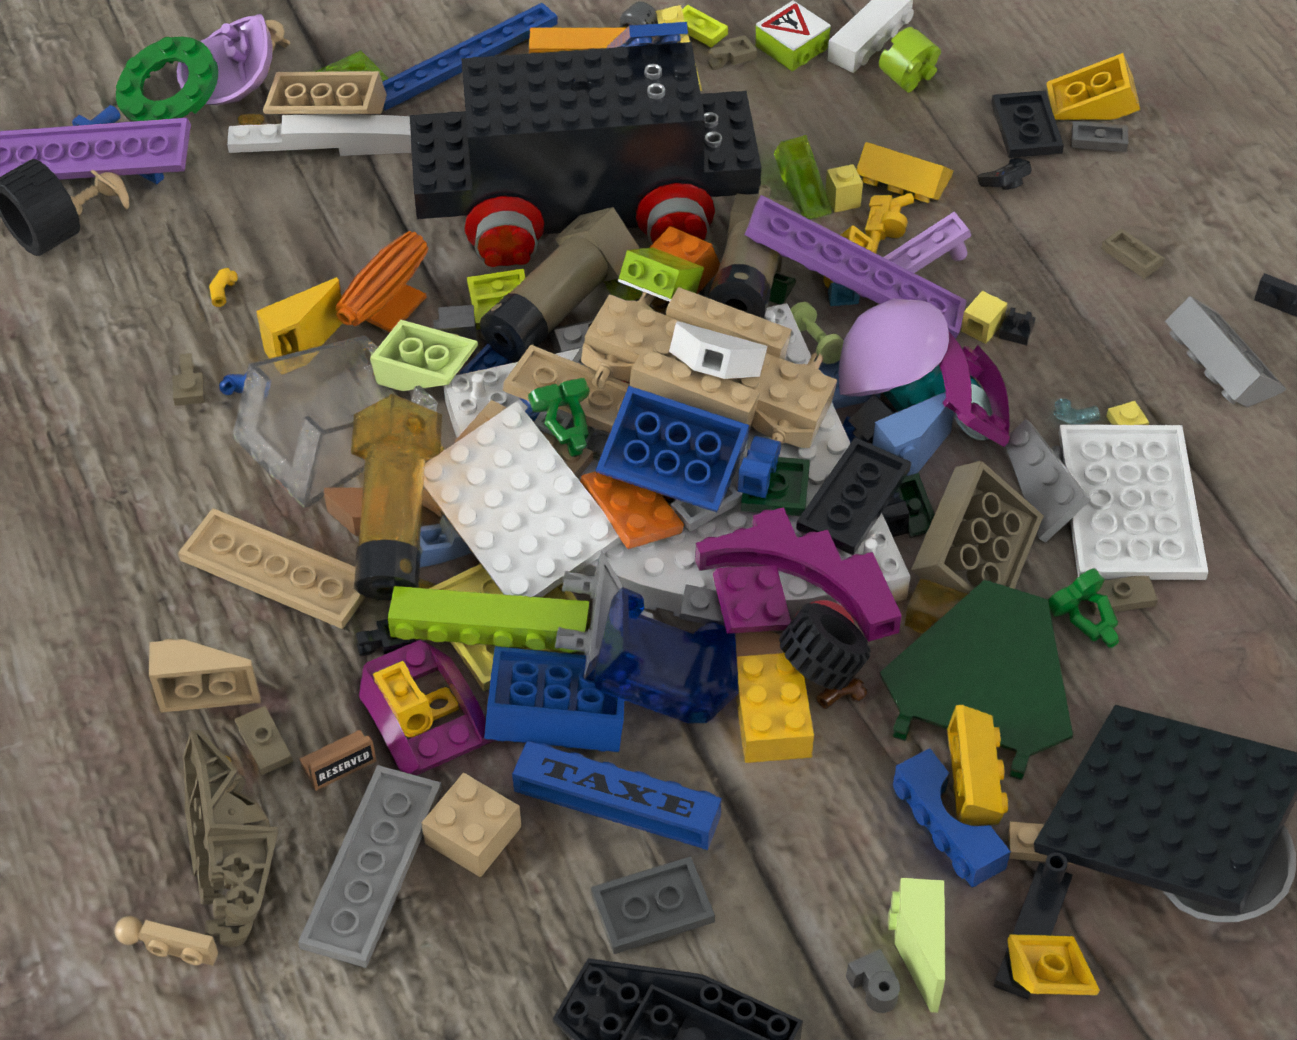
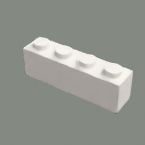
M871 0L829 40L827 61L852 73L862 65L864 66L876 51L882 49L885 42L891 37L893 38L904 24H908L911 21L914 13L912 9L913 0Z

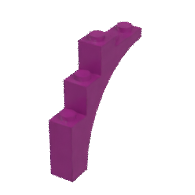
M784 507L775 510H765L757 515H753V525L751 528H740L733 533L719 537H707L696 543L695 562L699 571L726 566L777 565L778 571L799 577L817 586L839 602L857 622L868 642L899 633L902 615L873 552L863 555L855 554L845 560H841L828 529L820 532H809L797 538Z

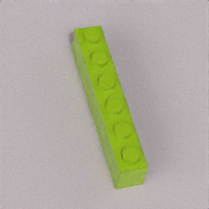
M394 586L388 613L390 636L403 640L422 639L433 642H460L467 645L485 644L498 647H523L532 650H561L567 653L583 652L555 648L558 627L587 632L590 626V602Z

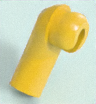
M229 268L220 269L209 285L212 304L215 307H222L226 304L224 289L226 285H235L238 279L237 273Z

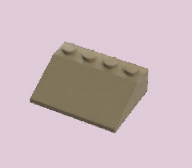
M983 461L955 467L911 571L931 588L959 602L984 579L1014 589L1044 515Z

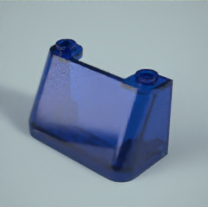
M622 587L611 600L594 671L595 687L608 695L689 724L709 722L739 694L735 633L727 634L726 627L718 623H707L692 634L641 614L645 609L642 595Z

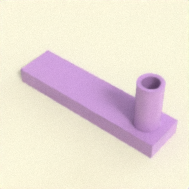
M954 211L883 258L912 273L917 272L948 251L953 260L961 261L967 256L968 252L964 241L971 237V233Z

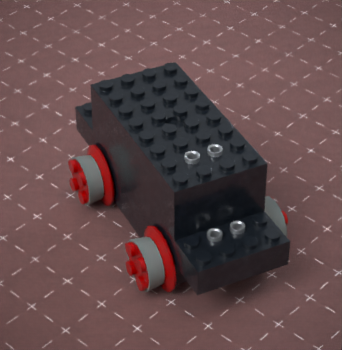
M692 42L462 58L466 111L409 115L417 219L467 216L464 231L468 241L475 246L477 256L489 267L510 268L525 265L536 253L537 241L542 235L561 233L579 215L614 207L626 228L639 227L648 236L651 245L669 226L706 241L710 232L709 225L712 223L715 214L712 197L733 196L737 193L745 195L758 194L759 187L761 186L762 167L747 91L701 94Z

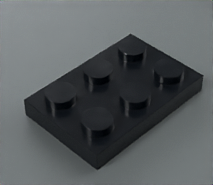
M1045 90L992 95L991 104L1009 158L1063 153L1064 144Z

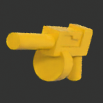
M911 192L893 198L892 195H874L871 197L869 203L870 213L865 233L875 241L871 250L875 254L877 253L880 240H885L886 236L889 238H900L905 234L908 220L900 212L902 207L915 203Z

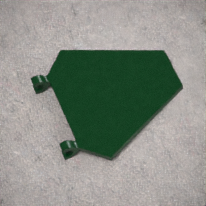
M984 579L880 671V677L900 712L893 727L894 738L906 741L913 719L947 729L956 705L973 708L993 716L994 727H999L1000 747L1016 752L1009 776L1019 780H1023L1030 756L1073 738L1048 599Z

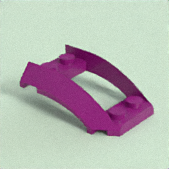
M949 332L947 351L942 361L938 364L943 375L946 390V399L942 403L945 407L954 411L958 415L957 418L966 426L1005 447L1010 439V415L1008 395L1002 375L994 362L979 345L974 350L967 346H964L962 349L958 341ZM970 375L975 377L985 390L992 408L991 416H988L981 406L974 402L972 403Z
M418 640L371 660L363 666L359 692L360 701L370 713L401 772L417 776L496 741L484 739L486 717L455 663L448 655L425 641ZM401 661H404L413 680L439 670L464 715L407 740L388 702L375 683L373 673Z

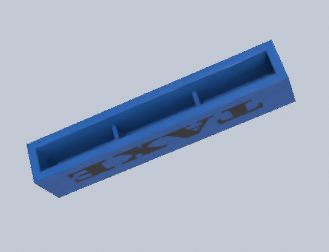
M527 741L512 773L514 792L706 850L709 849L721 817L722 798L716 797L708 791L692 790L674 781L665 782L652 778L644 772H632L621 769L613 763L594 761L576 752L567 753L554 749L546 743L537 744Z

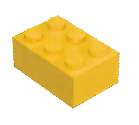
M785 653L734 657L733 682L745 763L812 758L814 732L805 678L788 661L784 655Z

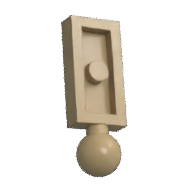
M134 916L123 917L115 926V936L120 943L133 945L138 941H143L146 949L156 956L166 957L167 955L180 957L183 961L192 965L204 963L212 966L218 956L213 936L145 920L144 924H142Z

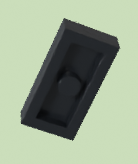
M1264 273L1260 279L1254 301L1297 317V285Z

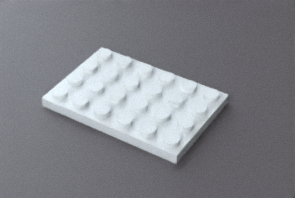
M517 401L413 471L417 479L504 595L543 597L563 583L565 571L579 572L598 559L601 550L605 554L622 542L601 507Z
M1060 425L1058 434L1060 447H1062L1063 452L1062 463L1091 499L1089 503L1070 519L1078 577L1087 570L1096 568L1104 579L1149 576L1150 580H1206L1208 567L1182 425Z

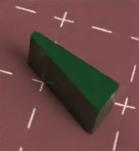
M916 473L906 476L895 492H899L900 499L905 500L910 512L908 535L910 538L927 534L935 515L920 475Z

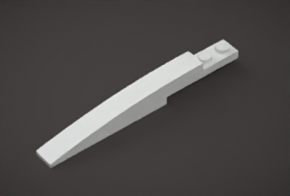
M366 114L282 115V124L229 126L227 146L229 153L339 148L340 156L412 153L410 117Z

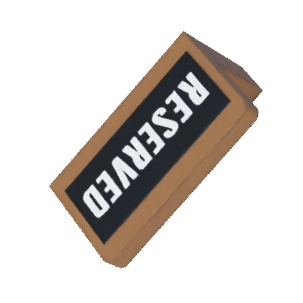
M361 730L299 759L301 767L315 791L377 761L373 740L369 735L364 736Z

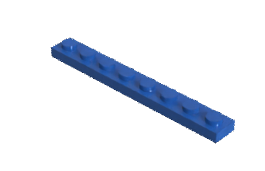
M540 3L383 81L387 94L383 109L386 111L461 73L462 58L495 56L529 39L530 28H551L557 25V15L546 5Z

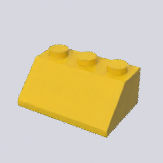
M868 142L864 144L856 169L858 174L863 176V183L877 187L878 182L888 184V191L903 195L904 190L914 193V199L929 203L930 198L939 200L954 171L945 166Z
M956 705L947 731L957 820L971 826L999 825L1004 813L1008 812L1007 793L1001 792L1000 780H1004V763L1002 759H997L996 748L1000 747L1001 742L999 727H994L992 715L964 705Z

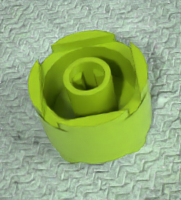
M907 27L893 37L891 40L893 46L889 51L884 49L879 59V68L902 89L910 93L916 88L918 82L923 79L930 80L937 72L935 65L941 54V49L919 30Z

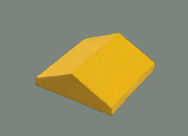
M1009 935L1007 941L1013 979L1030 993L1098 995L1100 989L1074 936Z

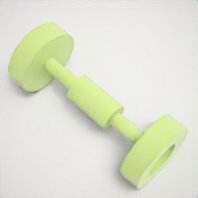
M800 302L794 305L790 310L799 330H807L818 342L816 347L817 356L821 354L824 358L823 362L826 364L839 361L844 340L837 334L826 335L815 323L817 311L810 303Z

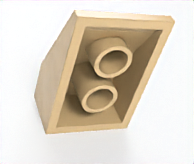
M165 639L158 642H150L149 678L161 713L261 703L250 659L185 639Z

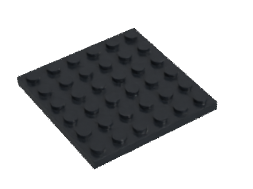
M1115 705L1034 841L1035 852L1046 856L1055 852L1061 853L1069 863L1240 914L1297 800V752Z

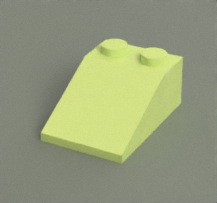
M400 320L370 357L376 383L400 391L449 385L477 348L478 342Z
M901 878L899 890L892 891L891 908H889L888 930H895L894 944L930 1012L938 1013L945 983L944 880Z

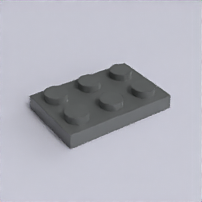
M691 856L591 887V895L613 954L715 922V914Z

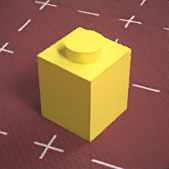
M854 164L828 169L825 195L834 213L861 207L863 182Z
M981 291L964 311L961 332L986 344L1002 326L1007 303Z

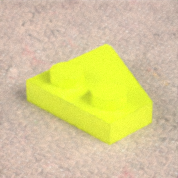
M524 269L467 277L471 305L474 306L476 330L481 329V317L525 279Z

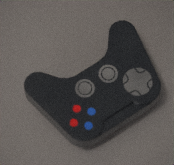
M1013 158L1009 160L1006 166L995 171L977 175V179L981 187H1002L1003 190H1009L1021 186L1024 183L1022 178L1031 174L1032 168L1030 161Z

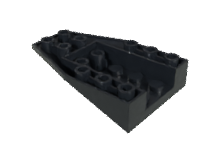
M590 958L585 962L553 1017V1022L571 1040H801L803 1020L703 974Z

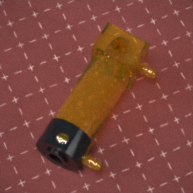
M394 394L354 414L351 446L352 455L365 459L354 589L365 597L387 601L392 599L394 586L425 589L435 586V583L419 578L425 461L444 451V447L441 445L442 414Z

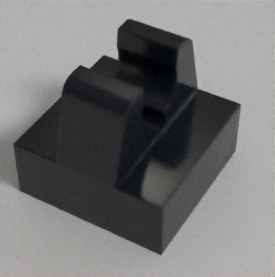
M1011 307L1005 315L1000 328L999 338L1027 346L1036 317H1032V313L1028 311L1026 315L1015 312L1016 308Z

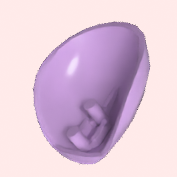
M262 14L244 17L230 24L225 23L206 39L201 40L213 54L219 72L215 90L206 102L207 105L218 106L238 102L257 89L266 79L272 60V40ZM178 62L177 80L182 89L187 82L189 70L185 63Z
M893 298L869 308L859 315L843 342L838 372L840 394L850 397L879 394L895 387L909 384L931 372L942 361L949 343V329L941 310L929 302Z

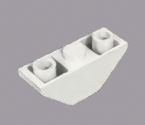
M677 321L669 352L694 371L723 379L760 377L768 346Z

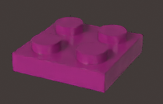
M777 565L717 568L713 572L727 634L785 630L790 624L791 619Z

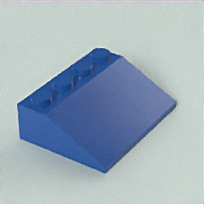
M628 386L595 471L596 473L717 513L747 445L749 425Z
M495 646L484 739L522 743L530 741L537 744L546 743L565 748L619 752L624 721L626 659L605 658L584 679L586 655Z

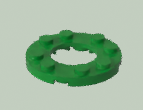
M184 36L164 37L160 41L147 46L127 61L126 67L122 71L116 85L117 105L130 122L183 118L191 111L195 114L206 104L215 90L219 73L217 62L208 47L197 39ZM174 61H178L188 66L189 75L187 82L174 96L159 101L149 100L144 96V81L151 77V72L162 69L167 62L173 64Z

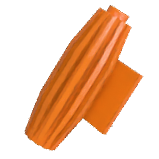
M408 231L381 249L353 278L336 304L337 317L343 324L357 326L367 321L391 332L400 320H406L427 298L426 293L406 284L428 252V246L423 237L419 236L416 232Z

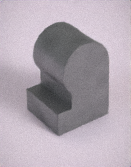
M881 949L848 963L846 978L852 988L862 985L866 992L865 1000L870 1009L878 1013L891 1011L897 1003L900 984Z

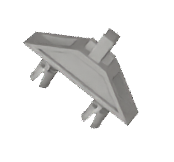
M602 550L594 576L565 571L562 591L588 594L593 599L590 629L587 632L558 627L555 648L584 652V655H586L585 679L622 641L623 635H633L634 633L649 634L653 624V613L637 610L636 606L629 604L630 597Z

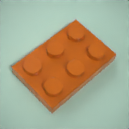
M596 471L581 476L580 482L601 507L627 549L682 533L684 523L661 494L596 473Z

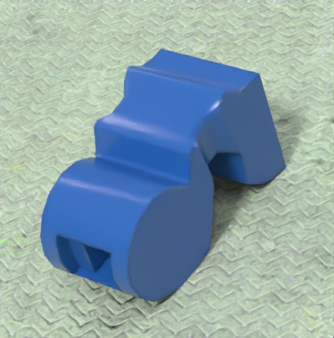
M760 436L754 437L750 450L748 449L747 457L743 458L739 468L738 492L766 499L770 484V473H775L777 469L776 465L780 455L781 441Z

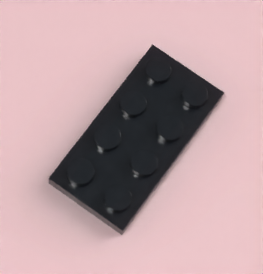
M855 437L797 520L796 530L806 534L828 529L835 547L854 555L910 471L911 462Z

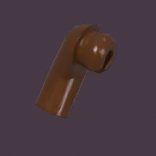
M853 678L845 688L841 690L826 688L816 699L822 708L828 709L842 696L849 694L851 699L857 702L866 697L868 691L863 686L864 682L862 680Z

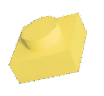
M1136 401L1108 408L1106 417L1111 425H1149V421Z

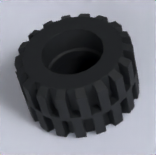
M818 603L805 604L779 638L781 650L785 653L784 655L788 661L806 678L828 689L841 690L845 688L871 656L870 646L861 631L841 613Z

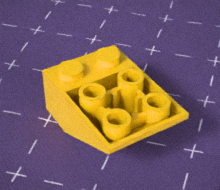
M337 277L256 311L264 351L279 374L306 363L341 326L342 322L338 319L336 304L342 297Z

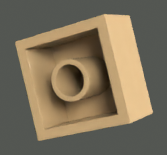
M463 772L421 822L425 844L481 878L521 828L520 806Z

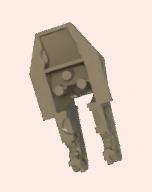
M191 730L183 754L185 814L193 875L198 878L201 904H213L214 919H216L206 920L204 931L205 935L215 936L219 944L227 947H237L246 942L251 932L253 921L261 907L278 835V827L270 826L269 819L258 802L240 793L246 784L244 776L236 774L238 770L200 730ZM224 889H229L226 895H222ZM227 926L239 927L237 933H232L231 928Z

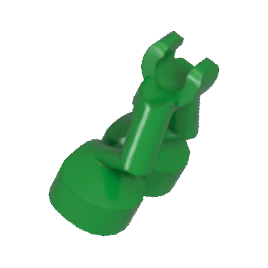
M585 378L565 381L559 386L552 384L534 389L528 395L533 412L547 411L544 425L561 445L567 444L569 454L572 457L580 456L587 446L585 439L589 435L585 413L580 404L589 396L590 392ZM558 407H570L573 416L572 428L565 429L556 420Z
M1092 568L1081 574L1071 585L1059 590L1048 599L1050 613L1053 617L1069 614L1070 622L1091 641L1095 642L1101 638L1108 648H1113L1119 643L1118 634L1113 629L1118 625V620L1108 596L1097 594L1105 579L1096 568ZM1088 600L1097 603L1102 621L1094 624L1082 616L1078 607L1081 601Z

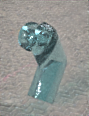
M1059 399L1055 402V416L1072 425H1082L1100 419V412L1097 406L1076 410L1071 408V401L1068 399Z

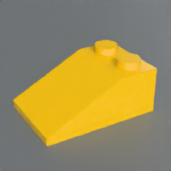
M1123 53L1046 82L1055 120H1113L1140 110L1134 78Z

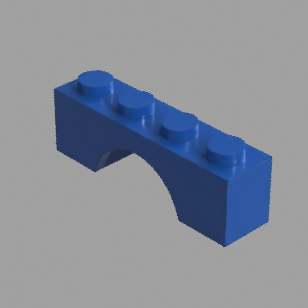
M929 748L896 765L893 788L897 796L902 800L905 799L910 805L916 821L922 826L925 825L932 834L933 842L938 850L941 852L945 851L951 859L956 874L962 879L965 878L973 888L1006 870L1011 851L990 825H967L959 822L946 811L941 797L946 792L950 773Z

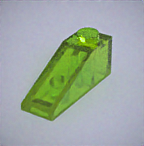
M807 135L781 141L774 151V156L781 177L802 216L811 220L832 214V209Z

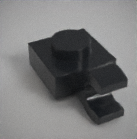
M388 619L376 621V630L356 633L357 648L360 656L370 655L380 647H382L385 655L416 642V639L403 640L391 637Z

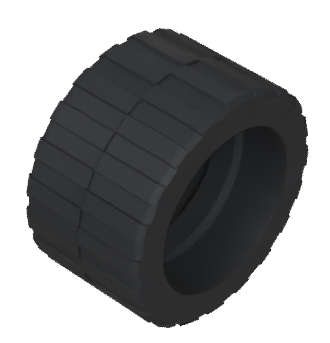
M31 159L0 177V217L12 236L27 252L35 256H41L79 233L80 219L70 195L57 176L41 161Z

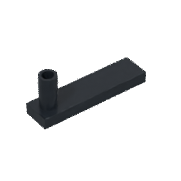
M1051 853L1047 856L1045 864L1039 862L1013 931L1014 935H1052L1073 874L1065 872L1068 862L1063 854ZM1007 947L995 979L994 987L1028 1000L1031 993L1013 979L1009 948Z

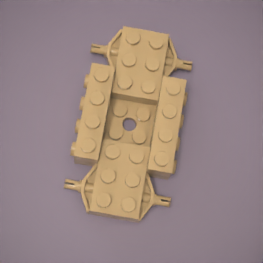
M680 287L677 288L669 302L666 315L658 313L650 307L655 296L648 295L646 292L642 293L639 301H626L616 296L608 295L585 334L581 362L585 366L597 371L591 381L594 387L598 384V388H603L607 378H617L630 382L629 386L748 424L749 430L753 427L756 431L769 436L770 439L781 441V444L787 443L800 448H810L832 403L837 379L826 376L819 370L824 360L821 354H819L816 360L817 353H813L807 365L794 364L785 360L792 329ZM676 322H683L768 346L760 377L723 379L694 371L669 352Z

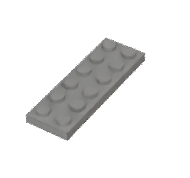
M377 765L298 941L300 949L367 968L422 839L423 829L421 822L436 806L441 794V782Z

